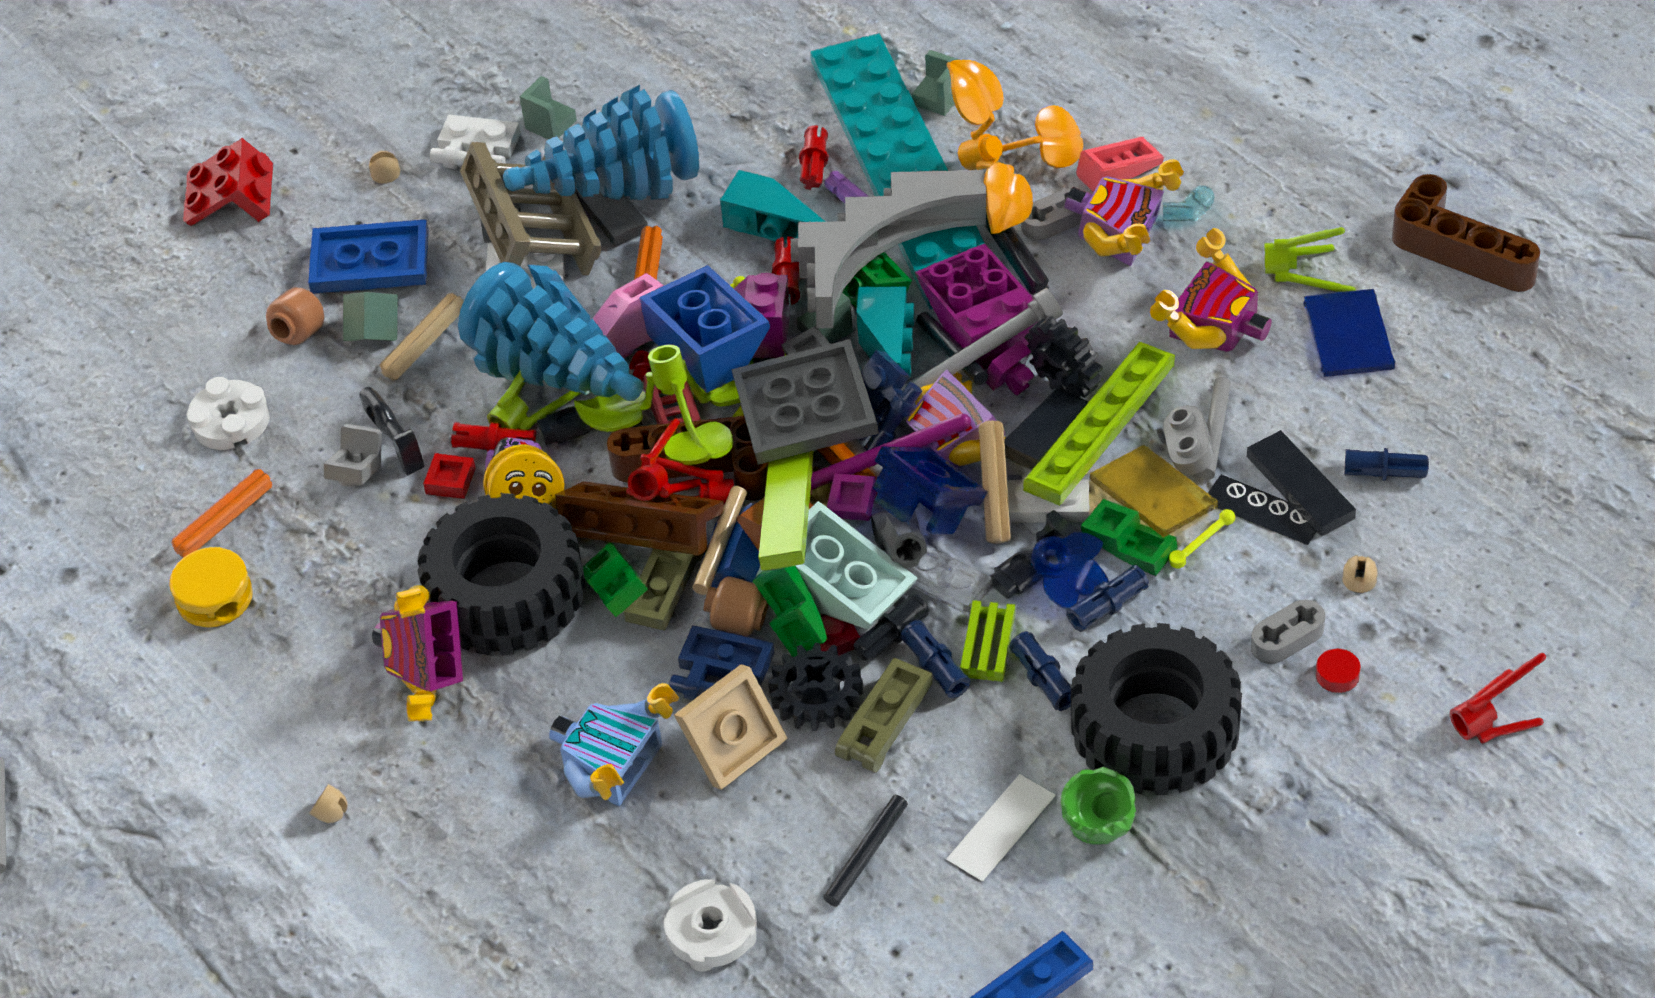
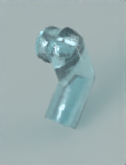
M1201 185L1194 188L1182 202H1163V221H1198L1213 205L1215 199L1214 192L1211 188Z

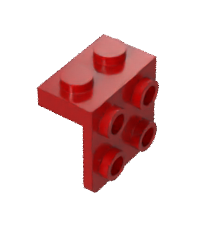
M241 138L229 146L222 147L214 156L206 161L195 164L191 167L186 177L183 221L192 226L231 201L258 222L270 215L273 162L265 153L259 152L245 139Z

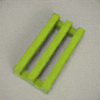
M973 600L960 669L968 678L1004 681L1009 644L1016 614L1015 604H1007L1006 609L998 608V603L990 602L989 607L981 606V601ZM980 618L987 619L978 668H971ZM996 620H1002L1004 622L995 670H989L987 668Z

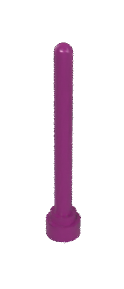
M959 414L812 472L810 495H813L812 490L832 483L835 473L852 475L968 429L971 425V419L966 414Z

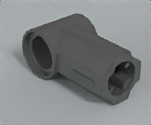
M909 505L871 514V526L877 547L881 550H886L891 560L902 564L904 568L918 566L922 556L927 553L925 539L920 532L914 507Z

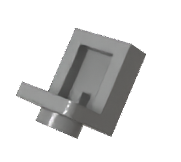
M345 424L341 428V448L324 463V478L339 481L341 485L348 487L363 485L381 468V431L374 428Z

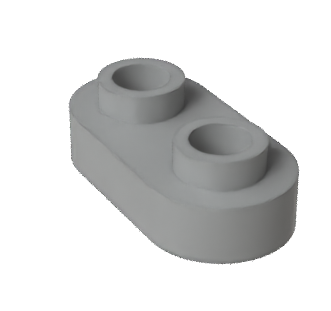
M1186 405L1173 409L1163 422L1169 456L1179 473L1183 475L1198 474L1209 467L1214 458L1207 423L1200 409L1195 406Z

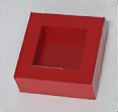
M434 453L423 482L425 494L465 499L476 470L474 458Z

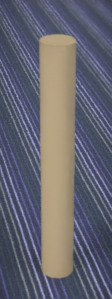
M733 486L724 505V513L720 515L692 586L693 590L698 594L706 595L712 585L735 526L736 517L739 515L747 495L746 490L742 487Z

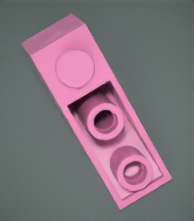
M647 273L613 291L593 317L595 323L602 330L603 336L605 335L616 348V352L623 358L631 355L637 347L648 341H653L646 332L639 297L664 285Z

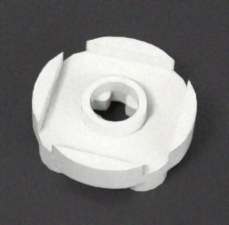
M225 377L210 379L206 383L205 389L201 390L193 398L187 411V419L195 438L200 444L216 450L234 449V443L244 439L247 440V443L256 440L264 432L270 419L267 401L261 387L247 381L227 380ZM229 411L236 412V414H229L225 418H222L221 416L222 414Z
M705 879L683 887L671 899L669 903L670 909L666 917H664L666 940L673 953L681 960L688 962L694 970L705 972L713 967L729 964L754 946L757 924L755 908L749 895L739 886L729 883L730 887L716 885L715 880ZM706 917H710L713 921L722 920L715 929L706 930L702 928V920Z

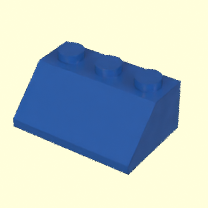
M708 265L639 297L647 335L658 346L675 345L679 347L682 359L686 361L688 371L706 393L734 380L732 369L749 364L770 329L769 321Z

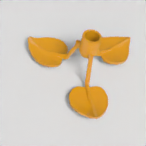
M953 60L946 63L951 77L952 96L957 111L966 122L973 125L982 124L977 130L971 132L972 139L960 144L958 158L961 165L967 170L987 169L984 176V184L986 185V213L991 234H997L1024 222L1031 214L1033 208V196L1026 178L1020 174H1014V167L1012 165L997 162L1002 152L1040 143V155L1044 163L1053 168H1065L1071 166L1080 158V153L1083 151V139L1073 117L1064 108L1056 105L1047 106L1037 114L1035 128L1038 136L1002 145L996 136L983 134L995 120L992 112L1000 109L1003 105L1004 97L1001 84L996 75L985 65L972 60Z

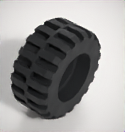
M501 493L499 498H490V495L478 497V501L472 504H468L466 501L456 506V512L453 514L446 513L436 522L437 529L431 528L423 540L424 545L419 550L417 559L419 565L417 571L420 585L429 592L427 603L456 602L461 648L469 651L471 647H474L476 653L490 656L492 651H500L502 656L514 655V650L525 648V651L537 648V643L545 639L548 642L559 634L558 628L560 626L563 628L568 626L575 617L574 611L580 608L584 598L582 591L585 588V578L576 534L572 532V526L566 517L558 515L557 509L545 502L540 506L538 499L523 495V498L519 499L515 498L513 493ZM519 562L534 567L521 579L506 585L481 586L470 582L477 573L498 563Z
M1144 623L1132 625L1131 631L1125 633L1120 629L1107 635L1106 643L1102 640L1096 642L1088 650V656L1081 658L1076 667V676L1072 678L1071 732L1074 736V745L1078 754L1086 758V765L1091 770L1106 767L1125 776L1132 784L1134 793L1142 794L1143 790L1154 791V796L1168 795V790L1178 789L1179 793L1193 789L1194 782L1199 781L1201 784L1206 783L1215 777L1216 769L1221 770L1227 765L1231 759V752L1236 749L1239 740L1242 704L1241 681L1238 672L1232 668L1233 662L1222 650L1216 652L1217 645L1205 636L1199 639L1195 637V631L1182 626L1180 630L1170 629V624L1157 623V627L1145 628ZM1155 693L1178 698L1190 706L1193 712L1172 723L1148 724L1128 717L1118 707L1136 696Z

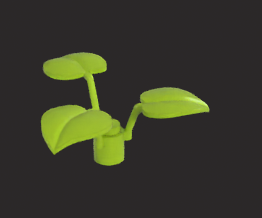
M675 345L659 346L649 353L648 359L652 372L645 374L647 380L646 393L642 391L635 401H627L618 394L611 397L597 396L589 400H574L577 413L587 425L600 431L614 432L619 429L632 427L642 420V410H647L651 407L654 386L665 395L675 394L687 431L672 436L664 450L669 460L685 465L703 463L710 458H720L726 455L733 446L731 431L724 424L709 422L695 429L682 392L685 382L687 381L691 387L693 398L703 404L711 401L715 406L722 407L740 403L734 380L706 393L688 371L686 361L682 359L680 348ZM753 358L748 365L754 364Z

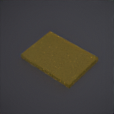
M1145 445L1090 473L1089 480L1124 507L1139 512L1140 520L1162 537L1218 508V501Z

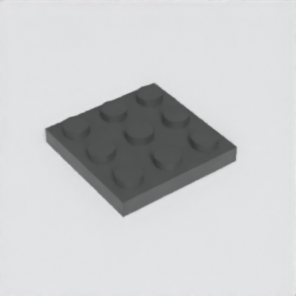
M850 339L732 369L735 386L758 465L879 434L876 418Z

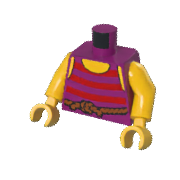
M1212 228L1208 231L1206 237L1203 236L1196 244V250L1200 256L1205 258L1212 257L1214 261L1212 263L1207 261L1204 263L1179 298L1169 290L1161 291L1155 297L1156 302L1150 307V315L1156 321L1167 319L1169 337L1183 341L1191 349L1213 348L1229 352L1233 351L1244 334L1264 341L1270 331L1272 320L1257 314L1258 291L1240 272L1228 253L1223 254L1221 251L1226 239L1223 232L1217 228Z
M420 585L413 586L405 591L396 592L394 609L382 612L379 617L380 623L374 627L372 632L373 643L382 648L386 672L401 679L414 693V695H408L406 701L409 722L431 721V707L434 705L437 689L463 682L457 604L455 601L427 603L429 592Z

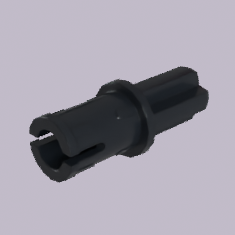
M911 593L906 600L889 614L884 613L878 619L876 625L855 641L853 649L862 661L871 662L894 642L901 643L900 636H903L901 634L902 630L909 623L926 618L930 612L928 605L919 595Z

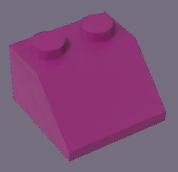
M773 273L748 275L734 289L760 312L770 324V329L752 358H778L785 356L781 344L787 342L790 320L788 275H775Z

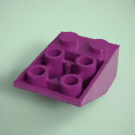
M985 243L915 272L916 278L943 328L963 348H966L1028 309L1027 304L1033 301L1032 296ZM1036 323L980 357L976 362L985 370L989 368L994 359L1020 340L1025 345H1028L1029 343L1024 337Z

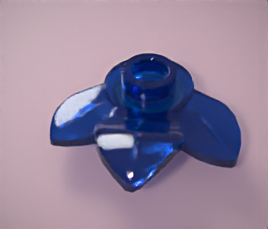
M1074 532L1064 539L1047 537L1038 541L1032 550L1031 562L1034 569L1043 576L1044 592L1050 600L1063 609L1076 604L1079 595L1089 596L1093 592L1094 587L1103 581L1109 582L1103 569L1094 560L1103 546V542L1095 536L1083 532ZM1045 556H1055L1058 560V564H1052L1045 559Z

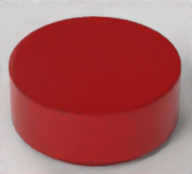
M1338 648L1327 650L1317 660L1316 680L1321 687L1330 692L1343 693L1350 691L1359 682L1360 661L1356 655L1348 650Z

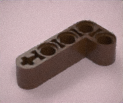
M1423 174L1413 180L1396 204L1394 210L1392 241L1398 248L1511 291L1525 292L1535 285L1541 253L1536 243L1445 209L1447 183L1443 178L1433 174Z
M744 416L692 421L695 429L709 422L724 424L731 431L733 446L726 455L720 458H710L706 462L691 466L706 470H723V473L733 472L735 486L742 487L747 492L745 500L756 501L763 499L766 491L769 462L757 464ZM680 422L673 436L687 431L684 422ZM670 423L623 428L611 433L607 439V449L613 476L619 481L628 482L630 474L642 465L640 456L642 454H649ZM663 448L658 457L668 459ZM665 468L668 478L692 476Z

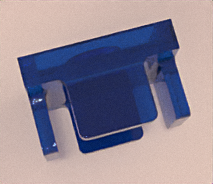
M881 446L874 460L883 467L873 486V489L878 492L875 498L876 503L901 522H908L920 502L933 512L926 526V530L932 535L953 534L968 507L981 506L988 492L929 447Z

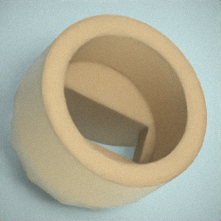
M380 150L370 158V175L375 182L386 184L393 182L399 177L400 167L393 153Z
M1355 555L1349 558L1343 568L1342 581L1345 587L1357 593H1365L1372 590L1377 583L1378 575L1375 562L1368 556ZM1357 569L1365 570L1364 578L1355 577Z
M328 784L309 814L320 821L335 823L341 820L343 813L347 811L348 803L346 797L340 790Z

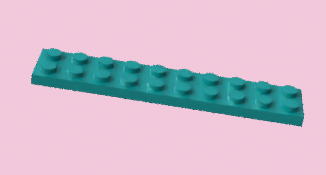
M880 33L810 51L811 63L874 196H884L883 188H891V172L948 171ZM976 225L954 227L926 233L898 244L929 310L933 308L918 282L915 272L967 251L970 248L984 244L985 242Z

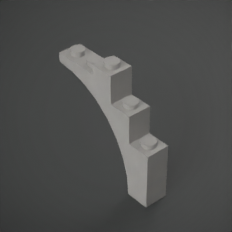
M984 170L891 172V188H883L884 196L845 197V213H838V221L798 222V238L791 239V262H799L800 278H807L808 287H815L807 288L808 312H816V328H833L835 307L843 289L854 275L877 255L899 243L926 233L954 227L986 225Z

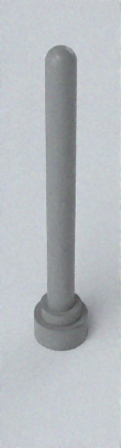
M1044 288L1032 296L1033 301L1027 304L1028 309L913 380L912 383L918 387H923L935 383L946 370L952 375L1034 323L1039 322L1042 318L1046 320L1049 316H1053L1056 320L1061 317L1063 312L1053 294L1047 288Z

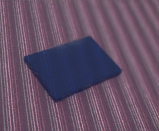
M1374 289L1304 296L1303 306L1308 316L1323 377L1395 369L1396 360L1392 354L1378 305L1377 294Z

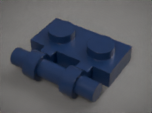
M875 350L861 371L879 434L872 435L864 446L866 451L894 440L896 437L894 431L904 417L911 416L917 407L915 401L922 393L921 388L912 382H909L902 391V387L910 376L886 352ZM891 406V409L882 420L881 417L884 415L888 407ZM868 437L860 438L858 440L865 441Z
M692 625L678 656L679 668L689 670V675L684 677L673 674L669 686L674 692L684 694V699L694 700L715 684L705 681L708 675L723 678L739 665H745L751 668L761 687L775 654L774 643Z

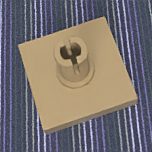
M739 665L674 714L712 786L721 790L788 739L751 668L745 665Z

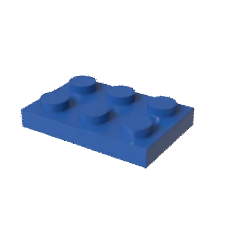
M427 220L312 228L308 277L310 292L315 294L426 285L429 236Z

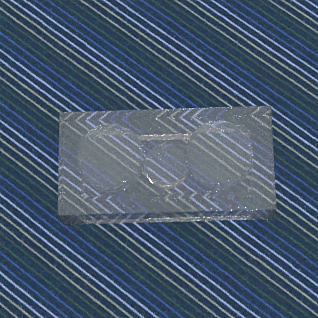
M926 544L927 553L922 556L919 565L906 568L917 577L916 582L911 587L969 616L973 600L982 601L992 589V577Z

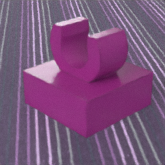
M1020 340L994 359L987 370L988 379L986 384L995 391L1006 382L1010 391L1016 396L1029 388L1028 382L1034 378V374L1025 364L1031 354V350Z
M835 473L827 508L841 519L870 521L878 487L875 477Z

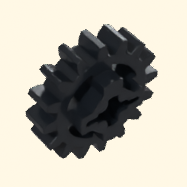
M1049 316L1046 320L1042 318L1025 335L1024 339L1029 343L1026 346L1031 350V355H1033L1029 362L1031 365H1034L1040 378L1046 377L1049 380V387L1052 390L1054 388L1063 389L1078 397L1082 396L1085 398L1103 380L1099 374L1103 370V366L1094 360L1099 356L1098 353L1093 351L1088 338L1081 339L1078 336V328L1075 326L1073 328L1067 327L1064 319L1056 322L1053 316Z
M814 643L812 651L806 652L802 645L797 646V656L793 657L790 654L784 653L782 655L783 666H772L773 678L768 679L771 706L773 709H779L782 721L793 717L794 726L797 729L803 726L805 722L811 724L812 731H817L821 722H826L831 729L835 728L834 718L839 716L848 721L850 719L849 708L859 709L860 707L859 695L864 694L859 664H852L849 652L839 657L837 646L832 645L827 652L821 651L820 643ZM843 681L844 687L840 692V682ZM791 683L792 691L788 692L787 689L789 684Z

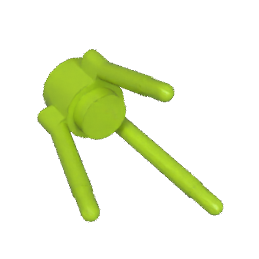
M1343 227L1288 239H1274V243H1264L1265 274H1275V282H1293L1335 292L1356 293V289L1352 286L1289 273V269H1297V256L1332 252L1335 249L1333 244L1296 246L1342 235L1345 232Z
M520 370L506 393L487 414V420L489 424L500 423L501 428L529 430L537 423V420L545 418L547 414L556 411L581 393L571 390L530 417H527L526 413L529 408L518 397L526 383L523 382L525 379L521 376Z

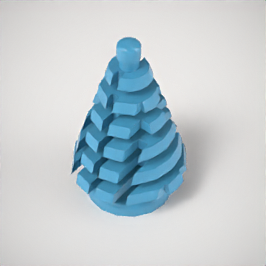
M640 85L632 87L621 93L620 102H618V96L602 106V111L596 113V109L587 114L583 118L582 127L578 123L564 131L563 142L557 136L547 140L544 147L545 160L541 161V153L536 149L525 157L524 167L519 168L516 166L506 169L503 173L504 184L512 192L533 184V190L536 193L549 194L551 180L554 183V189L561 196H572L575 192L576 182V188L582 197H592L593 194H599L600 190L604 197L619 200L623 194L630 196V200H643L647 196H651V200L668 199L669 194H672L673 191L671 171L682 181L697 177L699 171L697 139L687 108L679 94L674 90L665 91L658 95L655 106L651 107L652 100L646 90L640 91Z
M502 262L490 267L476 280L468 291L460 309L458 330L460 339L469 348L477 351L478 354L473 359L480 372L487 373L495 378H506L513 381L521 370V376L525 379L523 382L544 387L542 382L544 380L550 387L559 389L564 387L584 395L592 392L594 395L611 397L618 394L627 401H635L642 393V381L629 374L628 363L616 352V348L605 335L603 336L602 330L593 319H590V315L568 289L556 270L553 271L548 266L528 265L536 283V287L532 288L530 276L522 267L515 263Z

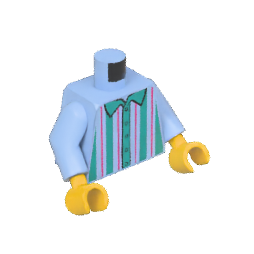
M667 683L658 684L649 692L647 699L637 703L609 706L595 703L587 708L578 722L563 716H558L554 720L549 738L562 744L560 751L564 765V775L577 796L581 798L601 796L603 800H608L620 807L662 746L659 722L656 718L660 716L663 719L670 718L673 709L669 704L679 700V696Z

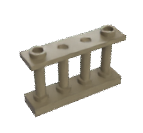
M471 142L460 173L500 263L510 262L521 267L524 257L529 253L573 255L581 274L589 275L595 260L600 256L601 242L596 236L576 192L572 196H561L554 189V183L551 180L549 194L536 193L533 189L529 188L513 192L509 191L501 179L503 178L504 171L516 166L519 168L524 167L525 165L496 163L492 159L485 143ZM513 203L550 205L553 214L518 212ZM524 228L561 230L565 239L530 237Z

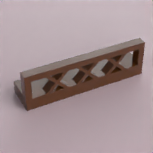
M582 481L555 494L558 515L566 517L576 537L700 555L707 551L706 522L724 513L723 501L671 494L667 498L657 495L649 501H641L633 495L627 494V487Z

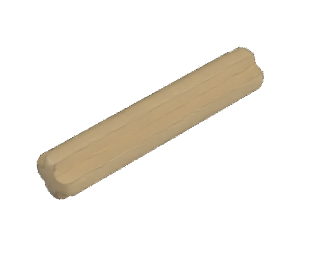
M453 293L447 294L380 363L381 373L392 381L398 380L459 316L463 299Z
M992 420L985 421L979 425L985 531L988 543L1001 544L1011 539L1004 428L1002 422Z

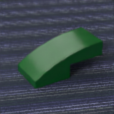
M1105 499L1101 500L1081 525V532L1104 550L1131 566L1137 565L1144 572L1153 576H1157L1169 561L1170 553L1178 549L1175 536L1140 524L1139 512Z
M612 542L608 543L582 566L584 578L598 593L604 605L615 617L619 616L648 590L644 582Z
M796 566L766 570L759 573L752 580L777 615L769 625L791 656H797V646L802 645L807 652L813 649L814 643H820L821 645L827 640L818 608Z

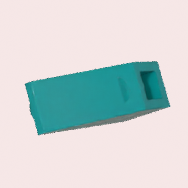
M743 170L737 171L720 199L724 228L766 238L771 241H776L783 237L784 243L787 244V236L798 238V222H826L774 178Z
M859 287L856 311L859 345L869 358H871L875 350L886 352L911 378V354H905V352L913 351V329L907 327H914L915 307L914 303H907L906 287Z

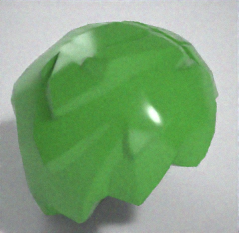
M1106 767L1096 770L1084 769L1075 774L1064 786L1061 794L1062 817L1070 826L1073 835L1082 842L1092 845L1110 844L1126 835L1132 827L1136 814L1134 805L1135 794L1132 784L1125 776Z

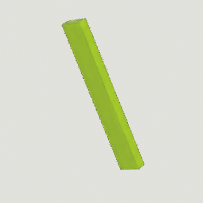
M1139 341L1024 479L1023 491L1060 506L1174 367L1175 355Z
M814 450L768 463L758 556L761 570L766 571L802 565L805 562Z

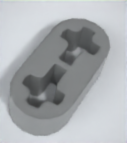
M1071 188L1063 189L1033 202L1031 214L1021 223V230L1026 237L1033 240H1043L1080 225L1082 215L1064 208Z
M1299 600L1260 621L1252 630V654L1261 662L1268 664L1278 663L1314 643L1322 637L1324 632V609L1315 601ZM1301 618L1303 621L1297 624L1298 619ZM1313 620V624H1309L1308 621ZM1263 639H1267L1268 642L1263 643ZM1279 639V643L1275 645L1273 642Z

